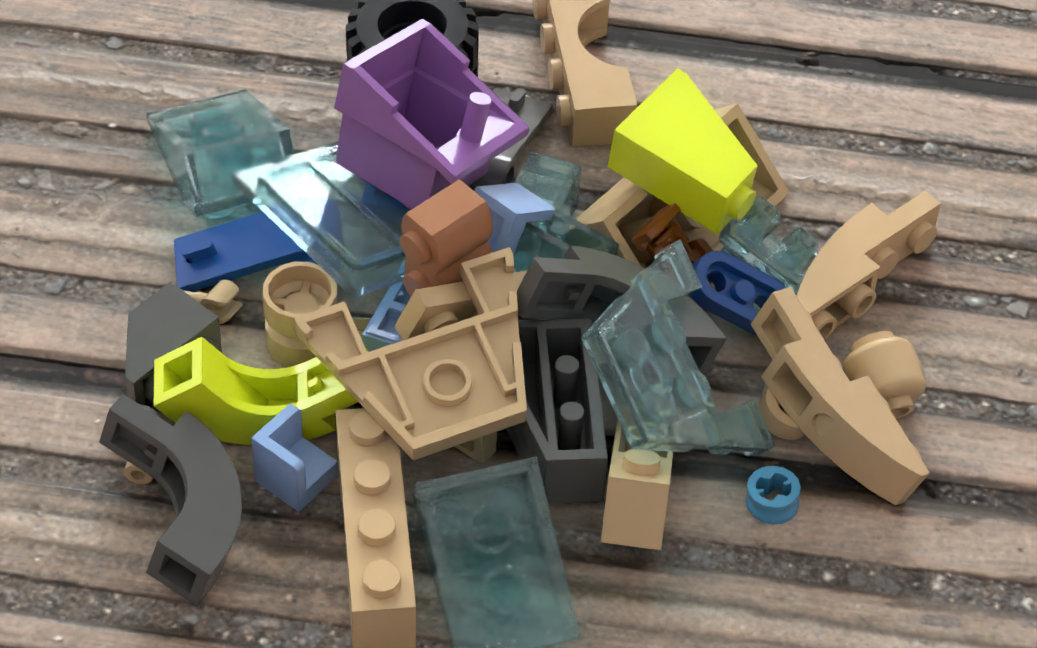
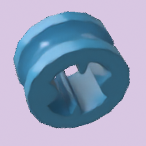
M766 466L754 471L747 483L746 504L749 512L761 522L772 525L784 524L792 520L797 514L801 490L799 479L793 472L784 467ZM773 489L783 492L782 495L778 494L774 500L764 498V494L769 495Z

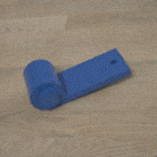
M310 197L174 239L177 286L184 291L190 292L216 285L220 280H233L284 263L311 262L323 266L332 273L334 278L338 277L346 266L338 207L332 201L325 198Z

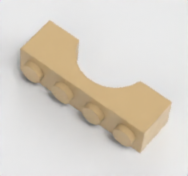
M532 0L535 20L543 19L544 22L540 26L542 53L551 54L552 58L548 60L549 85L551 90H559L560 93L556 97V113L559 127L567 126L572 147L612 144L614 130L637 108L629 70L625 67L601 61L584 48L590 42L607 35L610 0Z
M364 408L335 410L340 497L344 517L353 648H416V601L400 446Z

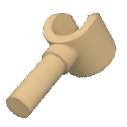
M220 280L208 294L199 291H184L219 317V324L229 321L243 306V303L233 300L239 292V288L229 280Z

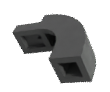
M570 245L563 259L534 257L517 289L518 314L521 318H591L593 326L609 332L629 346L657 382L701 383L727 339L709 315L676 286L634 262L596 249Z
M122 394L108 411L99 443L149 474L162 485L170 496L175 509L176 519L157 541L146 573L198 606L218 579L239 528L242 512V493L235 466L217 437L189 412L186 411L175 425L172 426L164 421L152 408L139 405Z

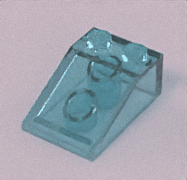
M247 89L146 113L148 125L181 199L196 217L202 216L206 219L225 217L234 211V207L249 203L256 205L276 204L285 199V194L301 190L290 129Z
M537 457L416 483L412 494L425 553L453 648H541L580 638Z

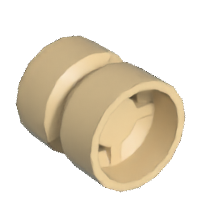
M311 262L287 263L269 273L263 283L266 347L270 356L283 366L292 367L316 357L298 338L295 332L294 318L338 304L337 283L332 273L323 266Z

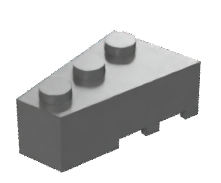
M591 318L518 320L527 414L525 422L505 429L543 503L603 501L608 457Z

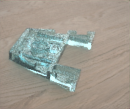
M679 240L657 252L654 256V262L649 267L640 271L632 280L633 285L627 292L615 299L581 337L631 449L687 452L695 448L709 449L710 454L726 455L732 451H743L745 456H756L776 447L754 399L722 413L717 411L711 398L709 382L698 370L686 343L685 330L680 321L674 317L668 302L687 296L702 288V285L682 241Z

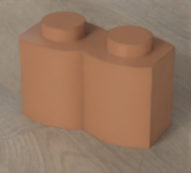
M460 179L407 212L402 218L400 245L406 255V275L403 277V283L410 297L415 289L462 282L463 280L460 276L462 262L492 253L488 240L492 236L493 224L487 201Z

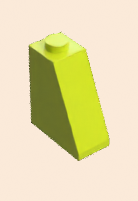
M677 68L614 130L607 167L668 205L676 203L681 209L679 212L715 234H718L732 218L738 221L741 220L751 208L756 197V191L751 188L757 164L687 73Z

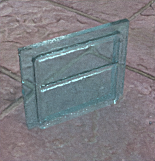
M339 141L233 173L232 182L351 297L357 298L403 281V277L406 275V255L400 245V237L402 236L401 224L403 216L412 209L405 207L399 200L372 184L363 182L355 174L336 164Z

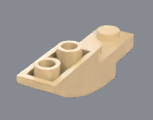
M922 192L889 215H886L873 203L869 204L838 229L818 252L804 276L797 293V298L810 313L813 323L824 341L830 337L836 327L851 317L856 319L863 316L872 307L877 296L875 288L878 279L887 276L899 261L913 252L916 254L923 252L933 242L937 234L935 226L941 203L928 192Z
M788 287L772 292L751 323L752 328L772 358V362L761 378L799 429L844 472L894 505L904 503L930 474L922 461L919 451L909 441L892 414L888 402L880 395L870 377L865 376L853 381L848 379L839 359L829 349L814 325L810 313L802 306L792 288Z

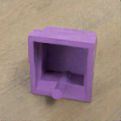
M421 19L343 64L334 109L343 113L336 164L352 172L363 182L372 184L399 200L405 207L413 209L459 179L469 186L487 174L491 160L526 137L530 127L468 68L470 60L431 23Z

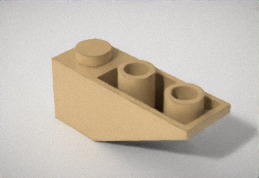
M649 400L635 401L632 404L620 403L608 476L601 543L661 550L670 487L677 410L666 409L664 405Z

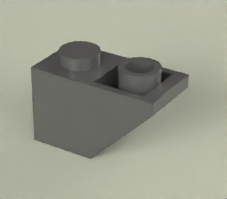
M171 281L128 313L125 371L128 397L136 403L152 409L154 408L155 359L200 337H203L222 353L219 317Z

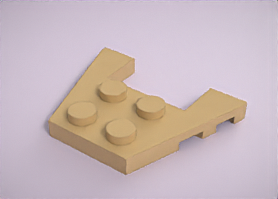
M510 247L461 263L460 276L479 315L370 352L366 350L345 301L294 318L295 332L298 338L413 461L526 421L527 404L522 348L519 339L518 302L514 282V257Z

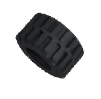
M360 0L358 2V9L351 10L348 15V24H346L347 61L415 22L424 19L431 23L470 60L468 68L478 77L479 27L478 23H476V15L472 8H466L465 0Z

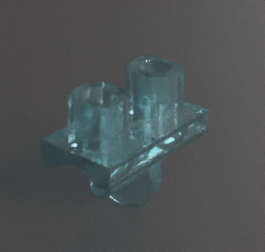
M760 195L755 198L751 208L741 220L738 221L732 218L722 229L719 235V242L724 247L721 251L779 280L786 288L791 287L797 296L804 279V271L809 268L818 254V242L815 237L802 227H796L782 241L772 235L771 232L781 224L780 213L774 205Z

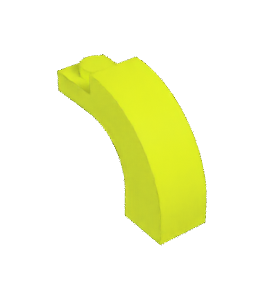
M200 337L154 360V407L175 423L186 411L210 429L219 441L252 445L251 437L289 404H293L301 410L303 437L307 440L336 431L335 410H343L358 403L317 357L287 368H254L229 359L207 340Z

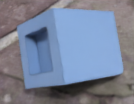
M518 183L476 186L474 190L487 201L490 209L493 231L488 243L492 253L510 247L514 255L526 222L551 220L555 211L553 206Z
M293 404L286 406L251 437L255 482L298 512L339 476L338 461L303 437L301 410Z

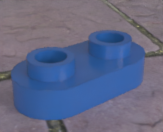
M711 251L705 254L689 267L686 275L688 292L700 307L756 336L757 334L751 326L752 321L758 314L754 309V303L761 309L772 292L786 288L779 280L723 251ZM707 278L713 282L715 290L710 286Z

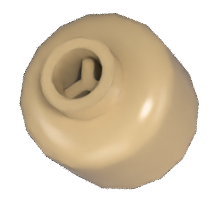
M891 331L871 333L855 341L850 346L851 353L845 358L843 363V371L848 379L853 381L869 376L880 395L888 402L891 412L896 419L914 411L915 405L913 402L925 392L927 380L913 344L904 337H895Z

